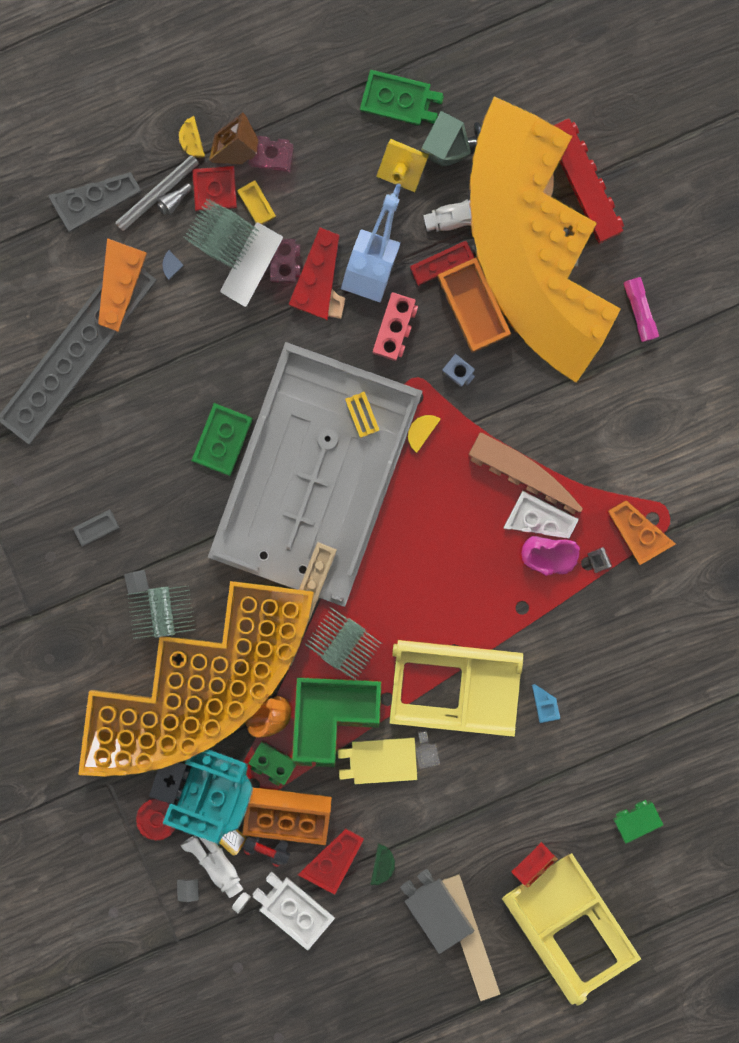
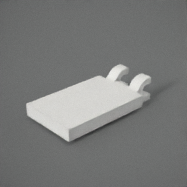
M270 872L266 877V881L274 886V888L268 895L257 888L253 893V897L263 905L260 908L263 914L305 949L309 950L335 917L286 877L282 882L273 872Z

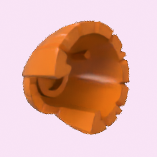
M281 696L266 700L256 713L245 722L249 733L255 737L262 738L281 732L290 722L291 707L287 700Z

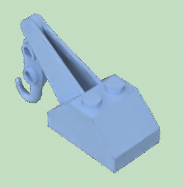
M400 183L396 184L391 195L387 194L372 233L360 230L341 286L342 290L381 302L401 244L390 239L394 211H396L400 200L398 199ZM386 210L389 214L384 236H380L376 232Z

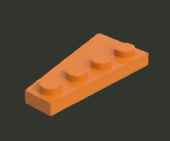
M108 238L98 324L119 332L147 253Z

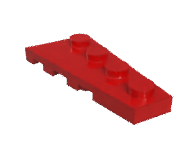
M321 227L319 228L289 302V306L327 321L339 243L338 234Z

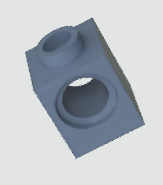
M457 354L452 357L442 370L445 375L460 387L464 383L468 386L475 377L472 374L475 369ZM462 366L466 370V375L457 377L454 369Z

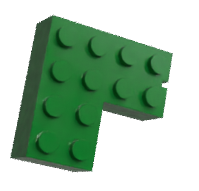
M297 678L293 765L312 766V762H316V766L335 767L337 726L379 728L381 682Z

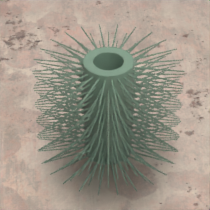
M210 200L209 203L211 205H208L210 209L207 210L205 208V213L201 211L207 218L197 219L199 223L201 222V225L195 224L201 229L199 230L193 226L192 228L198 231V233H195V231L189 229V232L191 231L193 235L195 234V236L188 234L193 240L187 239V237L184 238L200 248L208 256L235 269L236 267L228 263V260L237 266L239 265L233 259H238L241 254L239 255L240 252L242 254L245 253L244 251L242 252L241 247L243 250H248L243 246L250 241L246 236L251 237L249 233L255 230L256 227L244 221L243 218L231 210L223 208L221 205L219 206Z
M173 588L148 589L146 591L148 596H142L149 597V600L145 601H149L150 609L145 610L151 611L148 614H151L152 622L147 623H152L150 627H153V630L146 632L154 633V635L142 637H162L184 632H175L174 628L181 627H174V624L177 623H173L172 615H178L172 614V611L175 610L171 609V602L175 601H170L172 597H170L169 589Z
M335 611L347 620L345 623L336 617L344 623V626L331 619L342 629L340 630L327 620L325 621L336 628L339 633L325 624L323 625L337 636L335 637L321 628L332 636L334 640L316 630L332 642L330 644L317 636L324 643L328 644L329 647L327 648L312 638L327 650L321 649L311 641L309 642L324 654L322 655L314 648L308 647L331 666L338 670L340 669L348 676L354 678L342 669L341 665L359 676L349 667L345 666L343 662L359 671L355 666L346 661V658L363 668L349 658L348 655L366 665L350 652L353 651L365 659L353 649L355 647L370 657L355 645L358 644L369 651L358 641L360 640L371 647L360 638L364 637L376 645L363 634L366 633L373 639L375 638L367 633L359 624Z

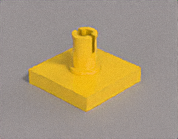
M390 139L376 177L393 184L400 183L401 187L415 192L429 154Z

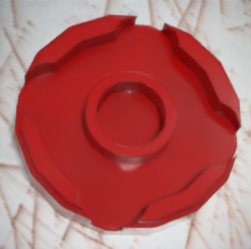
M150 799L138 810L136 817L137 827L146 838L164 840L176 829L163 824L170 805L169 803L158 799Z

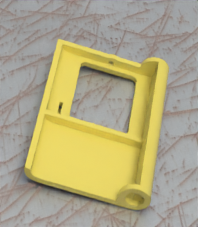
M398 640V644L393 645L392 656L396 657L390 724L515 737L523 653ZM410 662L460 668L462 676L458 707L456 709L403 704L400 699L404 664Z
M572 853L552 864L529 888L521 884L502 898L571 1005L576 1004L578 1006L584 1003L589 992L641 960ZM583 915L590 917L617 959L614 965L587 982H583L553 938L556 932Z

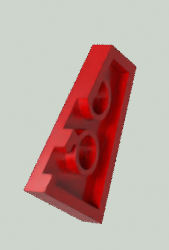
M344 829L298 875L335 895L364 838L348 829Z

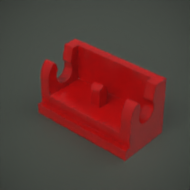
M541 842L511 872L525 887L529 888L558 859Z

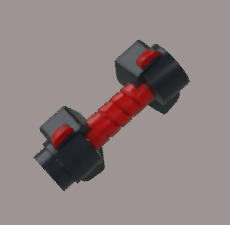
M248 836L243 847L245 854L250 855L257 851L271 857V862L274 866H286L290 854L286 851L287 841L281 840L275 849H271L259 844L260 837Z

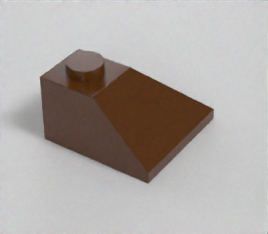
M243 112L214 135L209 159L212 163L243 164L248 159H253L257 154L258 138Z

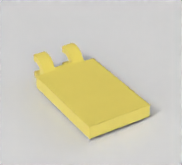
M415 738L352 742V748L338 749V758L350 757L351 768L340 769V779L354 778V784L417 780Z

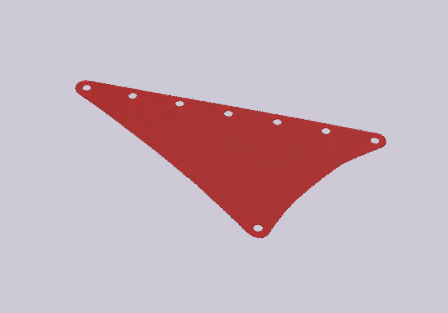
M419 377L411 378L404 385L423 391V401L418 404L411 424L417 418L425 415L436 416L440 418V421L417 453L411 448L407 433L347 603L344 607L324 599L320 600L298 648L293 664L290 666L276 695L285 698L291 707L290 722L281 732L262 738L256 737L244 763H249L262 741L293 759L297 678L381 682V695L386 692L393 695L396 657L392 655L393 645L398 644V640L440 645L456 644L460 647L492 650L633 555L609 515L608 511L624 501H628L645 518L648 513L655 512L660 518L655 526L662 533H665L670 525V515L666 506L656 501L585 486L529 458L558 481L583 508L580 513L575 512V514L564 510L565 505L559 502L555 505L545 500L546 495L540 492L535 495L526 490V485L520 483L518 486L508 481L509 476L503 473L499 476L489 471L490 466L484 463L482 466H479L470 461L472 457L468 455L480 432L497 441L499 440L465 417L426 380ZM522 491L579 519L569 538L505 529L504 526ZM532 536L551 540L575 541L580 547L577 564L567 574L553 573L545 576L524 564L521 552L525 541ZM605 547L612 567L595 573L594 569L585 570L582 568L581 561L583 558L588 557V553ZM525 601L528 603L529 611L526 614L522 615L516 612L515 607L518 602ZM335 611L359 624L367 633L375 638L373 639L366 633L363 634L376 645L364 637L360 638L371 647L360 640L358 641L369 651L358 644L355 645L370 657L355 647L353 649L365 659L353 651L350 652L366 665L348 655L349 658L363 668L347 658L346 661L355 666L359 671L343 662L345 666L349 667L359 676L341 665V668L354 678L348 676L340 669L338 670L331 666L308 647L310 646L322 655L324 654L309 641L321 649L327 650L312 638L327 648L329 647L328 644L324 643L317 636L330 644L332 642L316 630L334 640L332 636L321 628L333 636H337L323 625L325 624L339 633L336 628L325 621L327 620L341 630L342 627L331 619L344 626V623L336 617L345 623L347 620ZM405 663L401 702L403 704H410L461 669L449 666ZM381 701L379 723L390 717L391 705L384 706ZM337 726L336 751L372 727ZM312 762V766L296 765L285 785L314 767L316 762ZM248 764L246 775L248 779H257L260 783V788L279 790L285 786L281 783L279 786L268 780L270 776L263 772L261 775L250 769L252 765Z

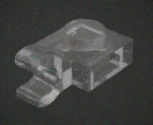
M426 730L418 732L421 746L416 747L415 750L419 768L440 765L436 744H429Z

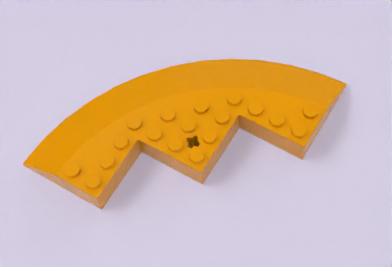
M494 97L483 120L482 129L477 139L472 173L470 174L471 192L469 208H471V230L476 244L477 258L500 310L505 314L515 332L544 361L577 383L602 346L621 309L568 279L596 222L543 193L572 136L536 115ZM564 228L568 229L567 236H565V231H563Z
M230 581L222 643L169 636L159 637L152 697L97 690L89 691L78 775L119 776L162 769L187 760L213 747L236 731L269 698L287 672L300 646L309 619L314 592ZM178 653L184 658L180 665H177V661L174 660Z

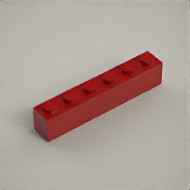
M568 118L553 125L572 136L559 162L585 217L596 222L593 233L598 244L620 235L623 232L624 223L620 216L616 217L613 210L615 208L614 202L611 197L607 198L604 192L606 190L605 183L602 178L598 179L595 173L597 167L592 159L589 160L586 154L588 148L585 142H580L577 135L579 130L576 123H571Z

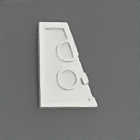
M522 491L504 528L569 538L579 519Z

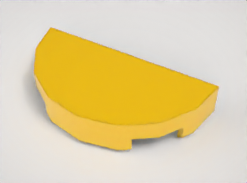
M193 116L182 125L179 131V142L183 150L190 156L202 158L205 157L195 117Z
M425 415L417 418L411 424L408 431V440L411 448L416 453L438 424L440 418L433 415Z

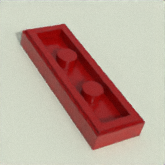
M464 241L410 266V269L419 286L437 278L439 274L474 259V256L467 241Z

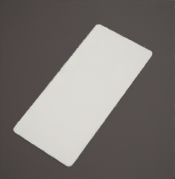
M258 222L254 226L258 231L252 230L255 233L248 237V240L250 239L247 242L249 246L244 245L248 250L242 249V252L244 251L245 253H240L241 256L238 257L240 261L236 260L239 265L234 264L236 268L231 269L220 290L221 293L245 307L248 305L283 239L281 235Z

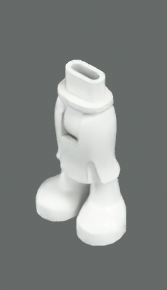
M470 200L445 205L436 209V211L432 210L430 214L423 215L427 231L435 229L437 232L440 230L448 231L463 226H471Z
M195 835L180 845L184 851L191 852L200 861L199 864L206 869L215 885L221 888L222 892L225 891L229 898L243 890L234 866L226 858L218 844L200 838L210 851L208 854H206L198 837Z

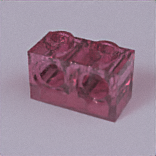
M282 239L270 261L271 283H296V278L300 277V265H296V257H300V244H296V239ZM282 246H289L291 253L287 256L281 255L279 251ZM288 266L291 269V273L286 277L281 276L279 273L280 269Z

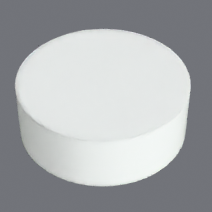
M243 892L233 904L232 909L239 913L251 896Z

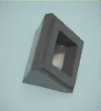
M605 547L588 553L595 573L612 567Z
M145 570L124 574L129 595L148 591L149 587Z
M198 879L177 880L178 901L191 902L199 900Z

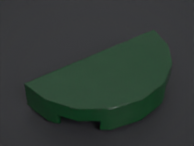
M380 843L377 846L370 885H379L387 881L395 869V859L392 852Z

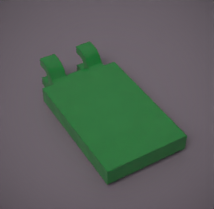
M370 69L360 111L421 126L422 120L434 124L438 118V113L428 111L430 101L442 105L444 96L443 93L430 91L431 84Z

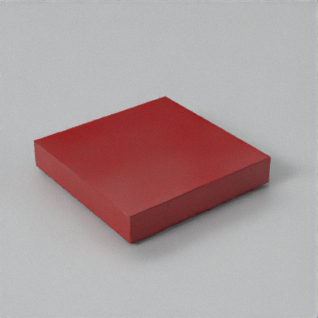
M234 166L192 169L195 211H206L204 210L205 208L209 210L210 200L219 206L221 205L223 208L237 209Z

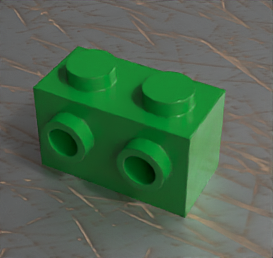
M264 741L260 743L248 763L252 765L251 770L259 775L262 772L270 776L268 780L278 786L280 783L285 785L296 765H293L292 758Z
M642 800L635 804L636 808L630 811L624 809L616 813L617 817L613 818L625 843L663 826L653 802Z

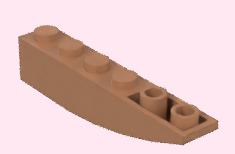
M481 432L479 433L468 455L472 457L470 461L479 466H482L483 463L490 466L489 471L499 476L501 473L509 476L508 481L518 486L520 483L526 485V490L535 495L538 492L546 495L545 500L555 505L557 502L565 505L563 509L572 514L582 511L583 508L570 493L539 465L518 451Z

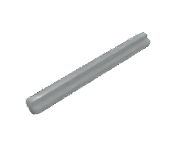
M192 155L189 156L118 219L116 225L122 231L128 228L154 205L158 198L163 197L199 164L196 158Z

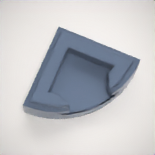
M169 250L163 259V271L170 280L184 265Z

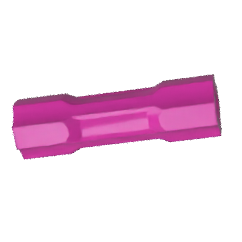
M641 277L624 282L627 297L630 300L637 322L641 342L658 338L659 334L650 312Z

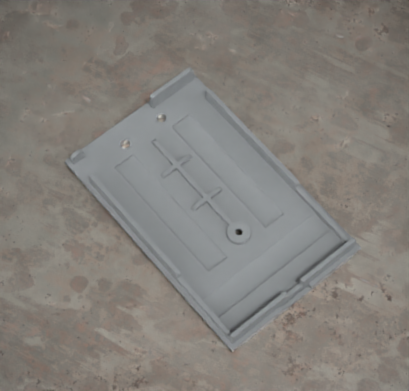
M285 342L208 558L299 590L305 573L299 572L300 566L308 567L316 544L320 542L337 549L319 598L345 607L423 391ZM365 391L380 431L360 438L345 399ZM360 398L361 407L371 430L374 427L363 399ZM352 401L351 404L358 419V422L360 424L362 432H365L366 429L359 414V411L357 409L355 401ZM326 436L331 437L329 442L325 441ZM263 551L268 554L265 560L260 558V553Z

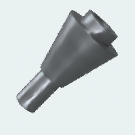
M187 183L178 191L176 190L158 198L159 204H157V207L164 215L166 213L171 215L183 197L192 190V187Z

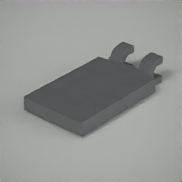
M425 869L417 876L424 884L416 890L412 881L408 880L400 888L409 897L405 900L408 908L440 954L472 934L475 930L442 880L439 878L434 881L429 870Z

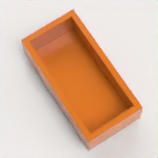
M477 258L438 275L439 283L472 353L511 335Z

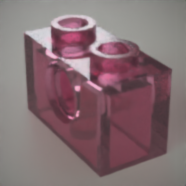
M257 136V154L253 159L249 160V166L291 172L294 144H291L290 140L278 139V142L269 141V137ZM268 149H276L277 155L274 158L267 157L266 152Z

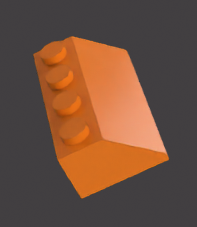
M253 788L245 813L243 835L326 845L332 797Z

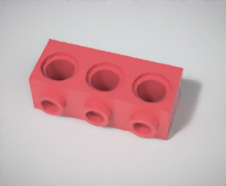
M391 293L373 354L397 361V357L402 358L405 345H402L404 337H409L412 327L408 323L410 317L415 318L418 306L415 305V299ZM401 302L406 303L409 307L405 313H400L396 308ZM394 322L402 325V330L398 333H394L390 329V325ZM393 342L396 346L395 351L391 353L386 352L384 344Z

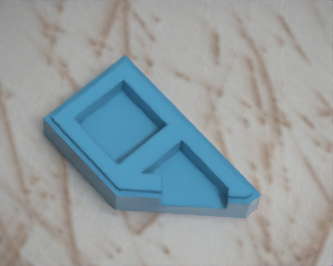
M532 685L539 723L560 719L556 698L537 685Z

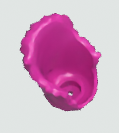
M532 536L525 541L521 555L524 564L545 576L553 573L567 574L577 564L580 547L575 541L551 540Z

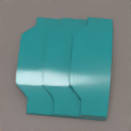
M207 749L186 760L185 764L192 766L177 806L169 805L163 824L218 844L225 834L239 828L246 813L253 788L246 775L248 764Z

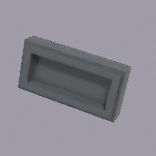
M111 509L74 527L73 530L83 547L120 527Z

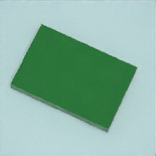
M214 403L191 461L231 476L253 418Z

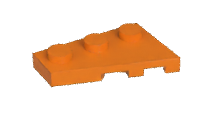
M624 501L608 511L639 565L676 544L628 501Z

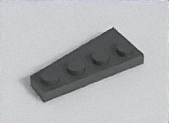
M129 172L105 179L104 181L90 183L86 186L48 196L67 230L72 232L142 191L132 173Z

